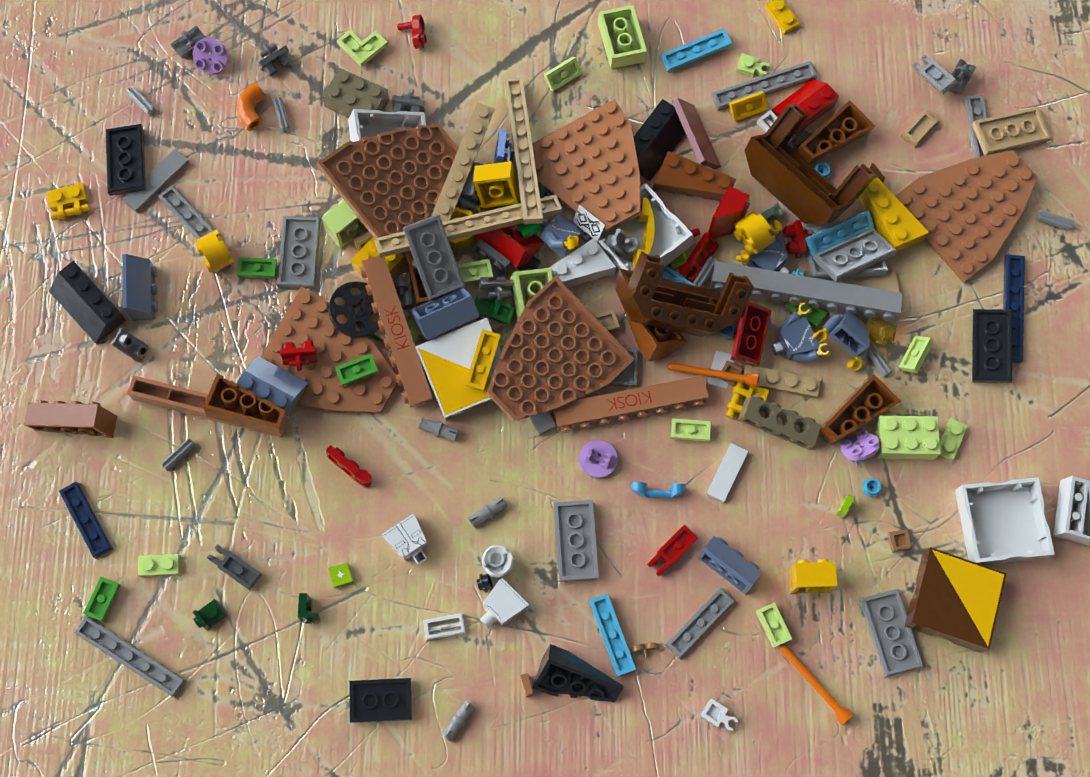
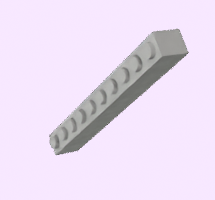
M715 261L710 289L716 292H722L728 275L731 272L734 275L747 276L754 286L750 296L755 299L763 298L773 302H789L791 305L807 303V306L812 309L821 308L827 309L830 312L838 311L844 313L849 311L854 315H862L866 318H879L887 322L897 321L901 314L903 293Z

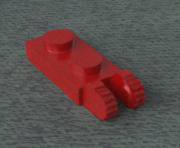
M704 233L686 260L687 262L682 264L679 270L681 276L687 275L686 279L692 283L697 278L708 258L712 257L719 247V244L710 233Z
M331 445L326 449L327 458L359 485H362L364 488H369L372 485L370 473L366 470H360L359 465L351 459L349 461L344 457L345 454L338 447L334 448Z
M684 524L657 551V554L647 565L650 568L653 567L661 557L666 563L656 572L660 576L698 540V537Z

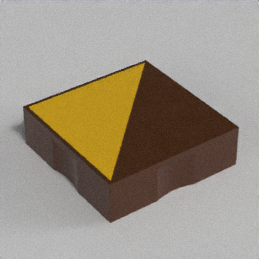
M930 547L922 553L916 577V590L910 602L904 627L930 636L942 637L953 644L979 653L989 650L1007 573Z

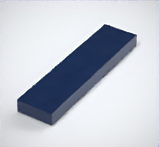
M76 481L61 489L59 493L93 558L96 559L112 550L113 548L79 483Z

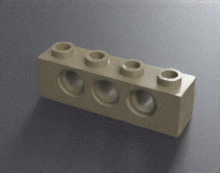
M757 395L745 399L738 421L806 449L815 446L821 424L816 423L815 419L801 417L798 415V412L782 409L779 404L763 401L764 399ZM760 409L765 412V418L760 415ZM778 417L783 420V425L778 423ZM795 424L800 427V432L795 429Z

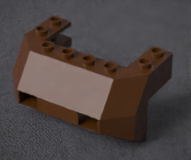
M790 104L785 107L765 134L750 138L745 148L752 177L804 224H827L834 221L853 205L877 175L865 164H861V166L856 165L838 188L834 187L787 145V142L809 116L797 104Z
M642 251L634 271L619 268L616 292L632 322L699 337L716 333L739 321L754 288L747 276L742 277L731 272L721 293L712 289L660 278L665 267L664 264L660 263V256L645 254Z

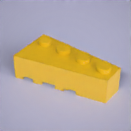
M878 177L874 178L859 196L865 210L870 211L873 224L878 233L897 250L896 253L924 241L929 232Z

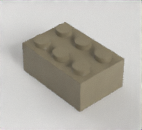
M339 68L323 94L322 99L326 108L349 118L353 109L383 111L389 101L388 89Z

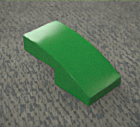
M477 296L474 301L480 315L504 324H509L515 310V306L504 301L496 303L494 299H478Z

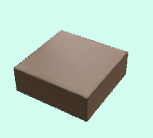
M727 360L721 371L742 374L744 369ZM721 379L734 387L737 381Z
M908 529L887 533L892 553L913 548Z
M522 674L521 681L525 695L528 697L534 694L529 674Z

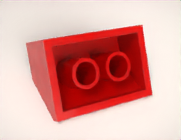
M811 79L771 111L778 117L785 107L790 104H797L809 116L795 132L796 136L836 105L839 95L828 83Z
M728 187L712 217L708 233L714 239L733 234L736 230L735 223L744 218L748 212L747 210L750 206L748 199L750 195L734 187Z
M515 225L475 234L474 236L479 241L482 239L507 258L511 266L517 268L527 264L544 244V241L535 234L525 239Z
M747 301L738 322L730 360L741 364L760 366L772 310Z

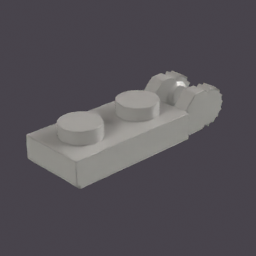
M926 55L921 57L923 63L926 64L924 68L917 62L913 64V68L942 95L958 84L952 75Z

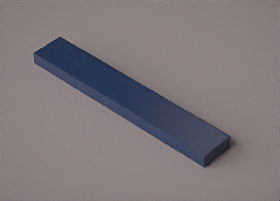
M1006 254L1004 256L1003 309H1012V362L1022 363L1025 256Z

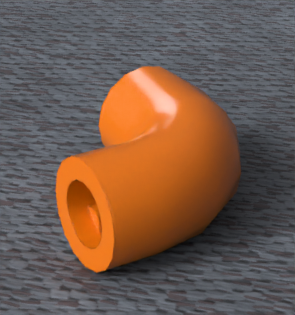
M255 82L240 94L237 102V116L248 131L256 129L261 124L262 119L256 113L255 106L266 98L262 89Z

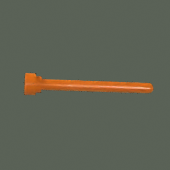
M677 363L668 364V369L672 371L745 382L749 387H758L760 373L751 372V374L747 373V375Z
M785 644L780 645V651L835 711L836 720L841 725L849 720L854 714L837 703Z

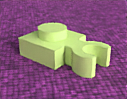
M742 53L736 72L752 77L754 73H757L758 76L762 77L767 75V72L762 71V69L768 70L770 64L766 62L757 63L759 58Z

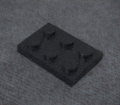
M411 678L349 681L350 723L412 720Z

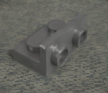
M481 239L476 244L477 252L472 259L474 261L489 259L493 279L505 277L511 270L510 261Z

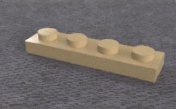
M746 364L744 366V375H747V373L751 374V372L760 373L758 387L805 397H818L820 378Z

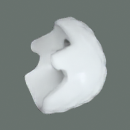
M493 545L484 552L482 566L490 576L500 578L512 570L514 559L512 553L507 548Z

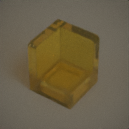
M868 319L869 339L879 344H893L898 326L883 319Z

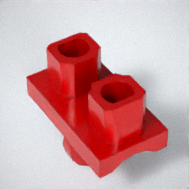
M796 220L793 224L786 225L782 229L784 238H792V242H787L786 244L788 254H795V258H801L808 248L805 238L813 234H808L807 229L803 230L802 221Z
M311 340L304 341L302 348H296L293 342H286L284 349H280L283 365L296 366L297 371H302V365L318 362L316 348Z

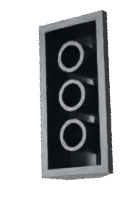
M664 99L660 101L634 135L640 175L649 181L661 168L667 152H673L686 135L675 107Z
M74 261L58 272L49 292L96 345L126 321L121 312Z

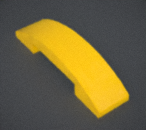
M645 197L640 202L641 215L637 217V222L644 223L642 249H638L633 256L632 271H634L641 251L649 254L654 241V215L651 205Z

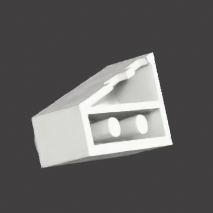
M594 238L549 267L551 268L553 278L556 276L568 288L581 285L583 282L595 281L601 277L613 276L616 270V266Z
M1075 476L1060 480L1053 532L1054 537L1090 546L1089 480Z

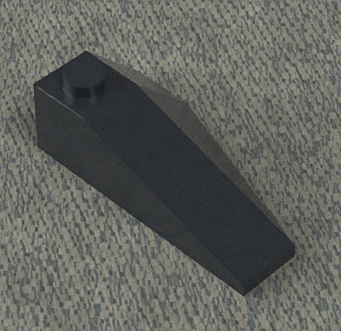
M550 644L541 660L533 688L554 696H558V693L569 694L571 698H577L578 695L587 696L590 700L615 702L623 690V685L570 651Z

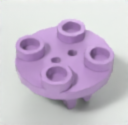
M206 37L195 44L193 60L196 68L212 74L218 73L226 67L229 59L228 51L221 41L212 37Z
M858 430L856 434L840 442L841 452L845 458L851 460V462L854 461L857 466L860 464V460L876 455L880 448V442L876 435L868 433L867 430Z
M590 441L580 451V468L585 474L593 478H606L616 468L618 457L616 450L606 441Z

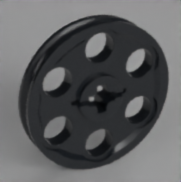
M355 281L343 284L331 296L328 308L329 317L334 327L344 335L362 338L372 335L379 329L378 322H373L369 317L374 311L371 303L368 302L369 296L365 287L368 283ZM352 288H358L361 291V294L359 296H354L351 294L350 290ZM341 297L345 300V304L339 306L335 303V299ZM362 301L360 311H358V313H356L355 317L353 318L355 313L354 308H357V306H359L360 302ZM339 315H344L347 318V322L341 324L336 318ZM361 323L365 329L358 332L354 329V325Z

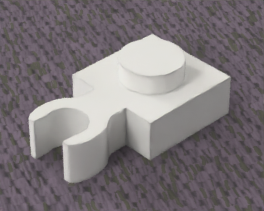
M710 698L700 717L716 727L722 723L728 731L734 730L729 727V720L738 723L735 717L725 715L728 709Z

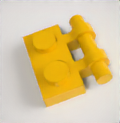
M83 182L46 191L49 208L52 211L57 210V212L51 213L52 220H64L68 216H80L84 212L90 211L88 204L81 205V203L88 202ZM74 205L73 208L65 209V207Z
M738 381L736 387H733V396L731 402L727 405L726 417L733 419L735 412L741 413L743 406L738 405L740 397L748 398L757 395L762 397L763 401H766L769 390L761 387H750L748 391L743 389L745 383Z

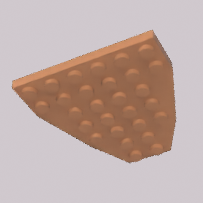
M615 99L532 143L538 183L544 185L548 192L556 195L559 201L575 214L578 212L583 215L577 210L579 205L605 224L603 230L606 232H610L641 215V175L633 129Z
M439 123L431 124L430 126L420 125L416 128L408 129L403 127L379 133L377 136L364 137L362 140L346 142L320 160L316 165L374 238L403 232V227L424 220L429 216V213L438 201L459 148Z
M1011 150L972 158L921 176L898 193L896 197L929 232L924 240L959 279L965 283L995 258L1023 213L1038 176Z
M555 276L527 302L500 353L486 394L515 422L555 410L607 386L634 358Z
M301 287L262 353L261 358L309 383L297 406L313 407L319 410L338 413H382L398 385L396 373L368 337H350L334 327L329 317V303L326 302L327 299ZM339 315L336 318L341 324L347 322V318L344 315ZM354 325V329L358 332H361V330L356 325ZM304 341H313L318 362L302 365V371H297L296 366L283 365L280 349H284L286 342H293L296 348H302ZM372 354L379 373L342 386L335 367Z

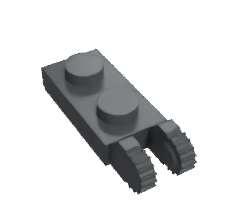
M217 544L215 546L216 551L225 555V558L220 562L216 557L209 554L207 559L251 591L262 574L235 554L226 551Z

